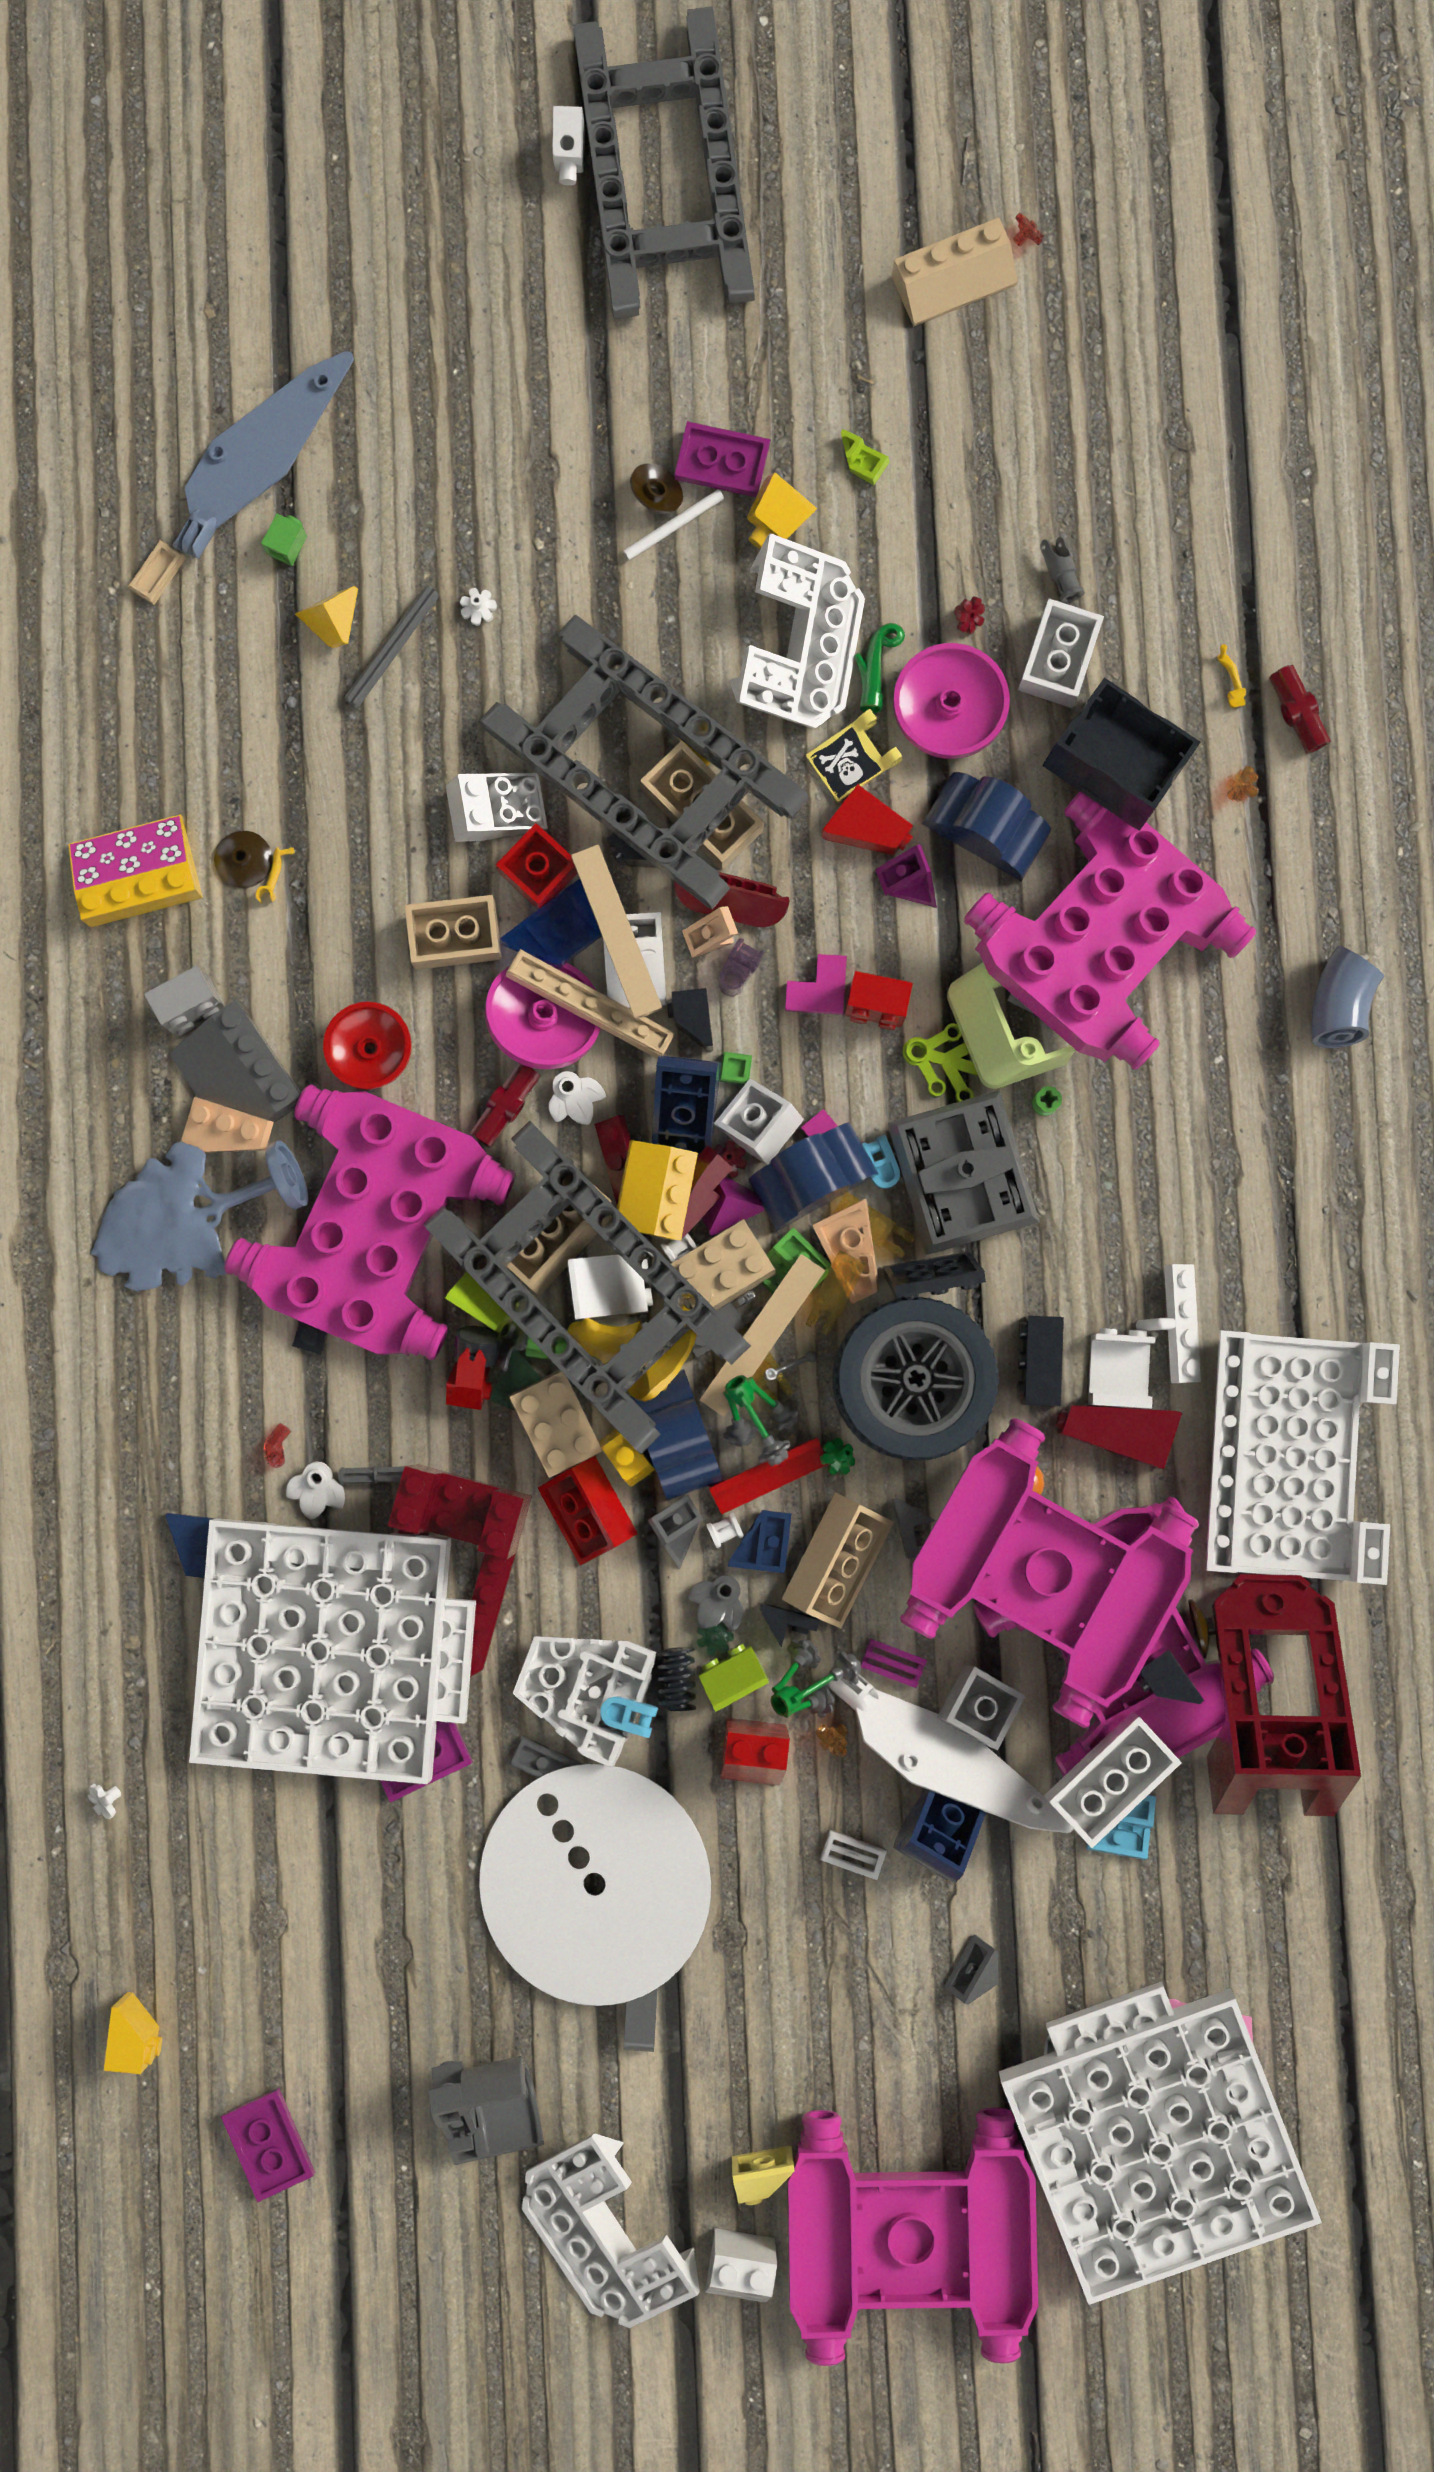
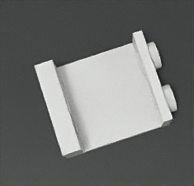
M1100 1328L1099 1334L1091 1335L1088 1405L1152 1409L1153 1397L1148 1396L1150 1344L1155 1343V1337H1147V1331L1129 1330L1128 1336L1117 1335V1329Z

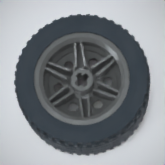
M932 1298L897 1299L882 1304L867 1313L852 1326L842 1340L833 1365V1396L837 1409L841 1414L840 1416L847 1427L862 1443L886 1456L903 1460L921 1461L936 1459L949 1455L967 1445L982 1430L984 1424L987 1423L989 1416L993 1412L992 1408L996 1404V1395L999 1391L997 1389V1384H999V1368L996 1365L998 1362L994 1356V1349L991 1348L990 1341L986 1338L983 1329L981 1330L978 1327L979 1324L974 1322L968 1314H964L961 1309ZM914 1344L922 1345L923 1352L920 1355L913 1354L912 1346ZM887 1356L895 1358L896 1364L893 1367L885 1365V1358ZM939 1361L947 1363L948 1368L944 1373H940L936 1369V1364ZM913 1370L915 1374H922L923 1380L919 1381L921 1383L919 1387L916 1384H910L908 1378L912 1377L910 1372ZM890 1386L893 1389L892 1396H883L882 1388ZM936 1391L944 1393L945 1399L943 1402L938 1403L933 1399ZM910 1403L917 1406V1412L914 1415H910L906 1411V1406Z

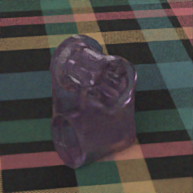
M740 937L720 972L719 988L721 992L730 997L739 995L751 975L757 970L766 952L763 950L757 951L750 947ZM728 975H735L739 978L740 983L736 986H729L725 983L724 978Z

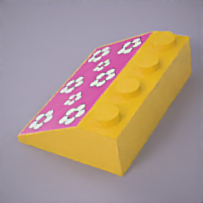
M181 814L68 844L74 894L80 918L90 928L203 898Z

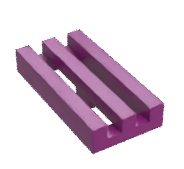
M870 1638L861 1662V1668L917 1689L918 1681L927 1660ZM877 1647L916 1662L918 1665L916 1668L872 1652L873 1648ZM870 1658L914 1674L913 1678L909 1679L870 1664L868 1661Z

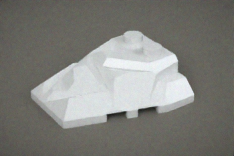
M535 1636L513 1694L540 1718H544L549 1722L560 1736L566 1737L578 1748L577 1751L583 1756L612 1768L631 1733L606 1725L601 1718V1706L608 1698L614 1696H621L642 1703L651 1681L652 1675L650 1673L654 1665L656 1652L630 1641ZM632 1712L630 1722L635 1723L638 1716L637 1712Z

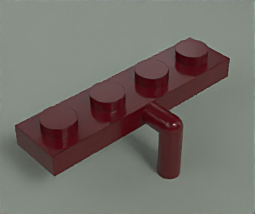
M617 1115L594 1124L617 1205L631 1140L624 1115Z

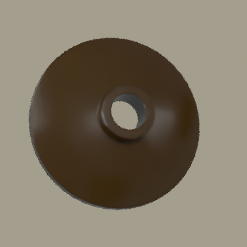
M649 463L637 466L632 472L630 486L633 494L643 506L660 514H670L678 510L683 502V491L673 474L661 466Z
M236 831L227 835L218 844L214 855V864L219 876L229 885L238 888H249L261 883L269 874L273 861L272 851L268 843L260 835L251 831ZM240 852L246 853V858L243 861L236 859Z
M1189 1599L1188 1604L1196 1641L1202 1657L1206 1659L1209 1651L1210 1636L1216 1635L1212 1617L1205 1618L1199 1606L1193 1599Z

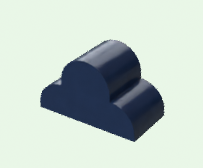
M953 772L922 822L924 826L1021 882L1051 833L1050 825L1040 815L1031 810L1030 801L1019 790L994 777L983 776L979 780L962 772Z
M658 1056L652 1144L697 1152V1157L707 1145L711 1148L721 1063L681 1057Z
M848 1122L823 1134L818 1133L793 1144L773 1157L769 1162L770 1164L749 1177L748 1181L777 1232L874 1178L879 1173L851 1123Z
M684 1369L678 1372L665 1391H661L652 1400L643 1402L631 1396L636 1404L656 1423L654 1427L661 1434L648 1447V1451L667 1500L723 1481Z
M924 1788L920 1798L914 1804L902 1824L893 1848L946 1881L950 1880L956 1883L964 1875L986 1812Z

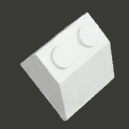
M749 1079L714 1124L739 1146L744 1148L745 1151L768 1165L770 1160L776 1156L804 1119L790 1102L754 1080Z

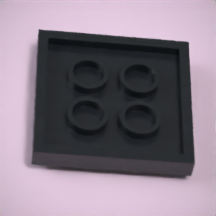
M970 1251L883 1266L886 1281L896 1298L901 1297L902 1300H907V1298L916 1299L919 1297V1294L931 1292L932 1295L945 1294L949 1292L950 1288L960 1287L962 1290L974 1289L978 1287V1283L986 1282L984 1269Z

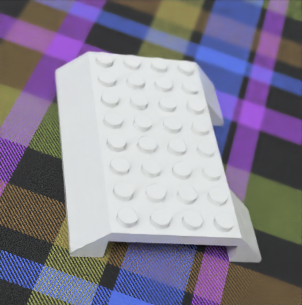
M1220 1330L1206 1571L1301 1575L1307 1578L1387 1585L1390 1524L1353 1521L1360 1403L1397 1404L1399 1344L1330 1341Z

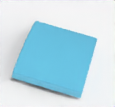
M1146 1796L1093 1848L1086 1843V1850L1141 1860L1148 1859L1150 1828L1154 1824L1156 1797Z

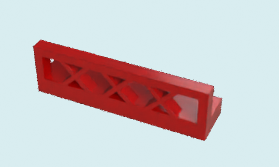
M815 1437L787 1450L789 1456L780 1464L770 1466L765 1461L709 1487L721 1515L828 1465H823L820 1461V1456L824 1453L818 1438Z

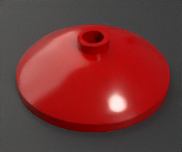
M358 1002L345 1007L332 1018L324 1034L323 1052L328 1067L343 1083L358 1089H377L392 1083L403 1073L411 1057L412 1039L407 1024L396 1011L377 1002ZM368 1045H375L376 1049L373 1053H366Z

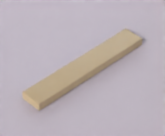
M599 844L572 854V860L634 1019L636 1020L662 1010V1005Z
M521 949L506 973L507 978L657 1059L659 1055H664L675 1035L674 1032L646 1017L635 1020L631 1009Z
M802 1254L798 1257L743 1338L751 1347L732 1365L726 1361L701 1397V1402L724 1417L730 1406L723 1394L726 1391L725 1385L736 1376L744 1375L746 1378L753 1376L825 1272L824 1269Z

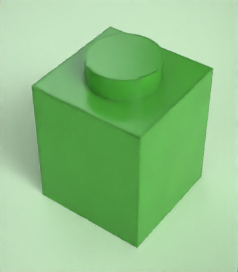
M276 513L261 544L267 555L293 566L307 535L302 522L291 515L284 517Z

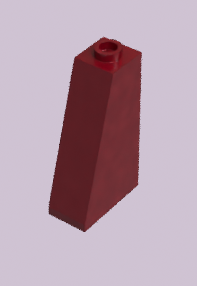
M1070 1405L1066 1407V1410L1061 1409L1056 1426L1060 1427L1058 1431L1060 1435L1157 1469H1164L1182 1412Z

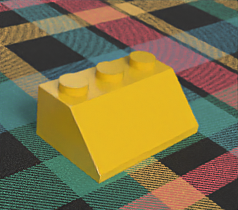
M630 1140L617 1210L641 1234L681 1241L698 1153L670 1146Z

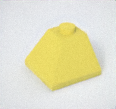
M791 2145L732 2156V2177L738 2204L745 2202L746 2205H756L763 2202V2199L769 2198L795 2171Z

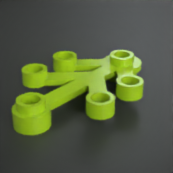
M951 1023L947 1025L944 1031L927 1040L921 1037L910 1038L904 1044L902 1054L908 1064L919 1067L928 1083V1093L932 1097H940L946 1090L944 1081L937 1078L930 1062L941 1065L956 1091V1101L961 1102L963 1100L960 1099V1092H968L970 1099L974 1098V1093L966 1086L958 1070L978 1076L973 1062L962 1059V1057L969 1054L966 1044L963 1043L946 1053L933 1050L947 1041L956 1042L959 1040L962 1034L958 1024ZM948 1029H956L958 1036L950 1037L947 1033ZM918 1047L921 1049L922 1055L915 1057L912 1055L911 1050ZM932 1084H940L942 1091L939 1093L933 1092Z

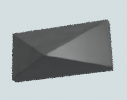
M975 1934L972 1936L944 1986L945 1989L967 2005L999 1984L998 1951Z

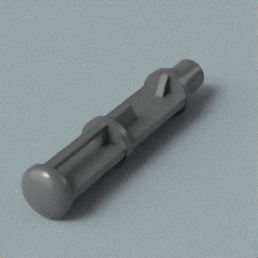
M404 1466L342 1467L339 1470L338 1479L341 1485L398 1483L401 1481Z

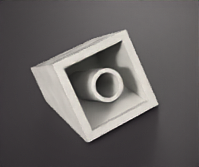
M620 1255L568 1260L574 1314L577 1321H582L584 1318L598 1320L648 1313V1306L653 1305L651 1288L645 1289L644 1280ZM644 1259L642 1262L643 1269L648 1268L647 1259Z
M715 2228L705 2293L767 2302L773 2295L777 2269L775 2238Z

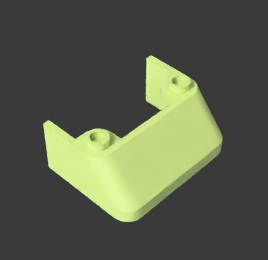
M983 962L950 985L947 999L983 1085L991 1089H997L1067 1065L1075 1051L1072 1046L1045 1054L1041 1043L1033 1037H1023L1014 1040L993 989L1002 985L988 974Z

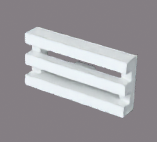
M829 1829L820 1860L877 1880L887 1850ZM835 1839L840 1842L877 1854L878 1858L875 1859L873 1857L833 1844V1840ZM832 1850L875 1866L874 1870L829 1855V1852Z

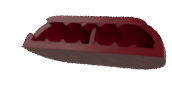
M719 872V877L727 883L730 890L713 909H710L674 882L677 897L690 910L709 915L720 907L728 906L734 922L754 927H769L781 921L787 913L790 902L788 896L782 897L776 893L777 888L775 886Z

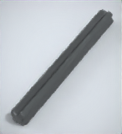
M430 586L424 587L346 694L345 698L348 703L354 707L361 705L438 599L439 595L436 590Z

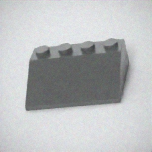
M234 1000L210 1016L169 1053L198 1098L274 1123L295 1110L301 1094L300 1090L245 1008L237 1000Z

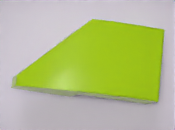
M842 429L841 436L850 472L875 485L890 463L889 457L864 445L863 438Z

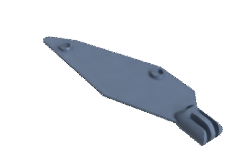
M342 352L309 367L212 440L184 487L190 516L173 543L174 548L199 559L219 526L287 475L353 363L354 357L351 352Z

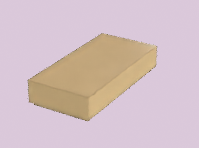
M159 540L128 585V588L149 603L155 605L186 560L185 556Z

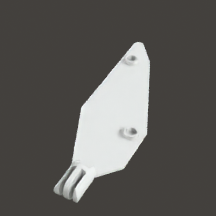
M858 1675L859 1682L857 1684H850L843 1678L838 1681L832 1680L828 1683V1687L856 1711L863 1742L910 1783L1030 1829L1070 1833L1074 1829L1039 1791L986 1745L937 1718V1713L878 1691L860 1675Z

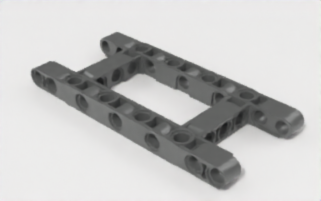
M713 6L687 9L686 21L688 31H686L690 55L687 57L608 67L602 27H599L598 21L573 24L614 319L639 316V308L641 306L636 268L719 257L724 296L728 297V303L735 304L755 300ZM696 98L713 214L712 220L690 223V220L684 221V224L669 226L656 224L654 228L634 230L630 228L628 221L627 200L623 171L620 164L619 143L613 108ZM725 180V181H728V182H726V183H720V182H718V181ZM608 195H615V197H612V198H609V197H606V196H608ZM727 234H735L736 236H734V237H728V236H726V235H727ZM617 248H622V249H624L623 251H620V252L614 251V249H617Z
M574 615L557 633V637L568 648L567 652L586 665L589 670L537 728L505 703L501 705L498 702H495L479 720V723L491 736L706 907L713 909L730 890V887L719 877L720 873L695 854L698 848L748 792L782 817L784 815L789 819H793L810 798L798 784L762 758L744 742L579 616ZM621 665L618 669L611 670L614 666ZM619 692L721 770L709 785L705 784L703 786V792L689 807L686 806L683 809V814L670 829L662 828L660 830L647 819L644 812L621 794L616 795L604 785L602 779L578 760L573 761L564 754ZM657 698H664L661 702L654 703V700ZM700 731H708L703 736H696ZM539 750H545L541 755H535ZM745 764L752 765L747 770H740V767ZM588 783L583 789H577L580 784ZM631 817L627 823H619L622 818ZM668 851H674V854L671 857H662L664 853Z
M529 1121L511 1140L516 1144L514 1148L544 1178L481 1239L458 1216H455L451 1210L448 1211L444 1206H441L423 1225L641 1454L661 1435L654 1427L656 1423L626 1393L644 1373L690 1328L721 1360L725 1358L731 1365L751 1345L546 1136ZM568 1175H573L572 1183L568 1186H562L563 1179ZM569 1205L665 1301L663 1304L665 1307L649 1323L645 1321L641 1325L643 1328L627 1344L623 1343L620 1346L621 1350L605 1366L599 1365L506 1267ZM610 1215L614 1217L610 1226L602 1227V1221L605 1217ZM650 1256L654 1257V1264L650 1268L643 1269V1260ZM487 1258L485 1268L477 1270V1263L481 1259ZM689 1298H695L694 1308L689 1311H683L684 1301ZM526 1299L527 1305L525 1309L516 1312V1304L520 1300ZM561 1341H566V1350L561 1354H556L555 1348L557 1344ZM607 1383L608 1389L606 1394L602 1397H597L595 1392L598 1385Z

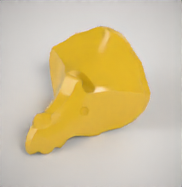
M683 1304V1311H689L690 1309ZM584 1318L582 1321L573 1322L569 1325L567 1331L591 1356H595L606 1365L621 1350L620 1346L623 1343L627 1344L643 1328L641 1326L643 1323L638 1321L626 1326L601 1324L590 1318ZM690 1328L627 1390L629 1394L635 1399L645 1402L655 1398L661 1391H665L668 1384L675 1378L688 1358L697 1334Z

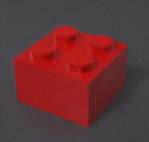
M537 823L495 864L498 873L540 912L578 874L571 855Z
M855 971L850 985L844 1016L850 1017L851 1022L858 1024H867V1021L879 1023L878 1027L887 1030H895L896 1027L901 1028L907 1015L913 983Z

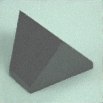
M686 1495L648 1519L661 1543L679 1569L698 1525L703 1521L689 1495Z

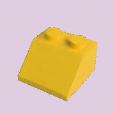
M127 1992L111 2007L104 2071L141 2075L148 2065L152 2064L155 2057L160 2055L162 2037H158L159 2025L132 1992Z

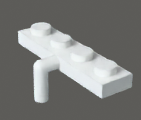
M1164 1265L1167 1318L1138 1320L1136 1322V1329L1138 1331L1168 1330L1171 1383L1201 1382L1194 1265Z

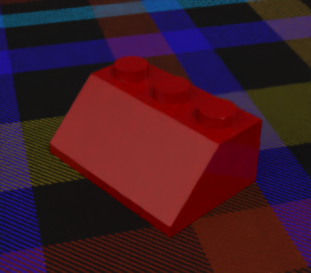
M596 1456L585 1460L538 1487L542 1498L580 1566L638 1534Z

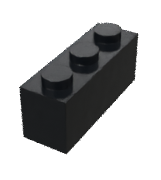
M1028 1315L1024 1317V1322L1019 1323V1339L1023 1340V1351L1018 1352V1369H1022V1381L1017 1382V1399H1021V1405L1061 1406L1064 1317Z

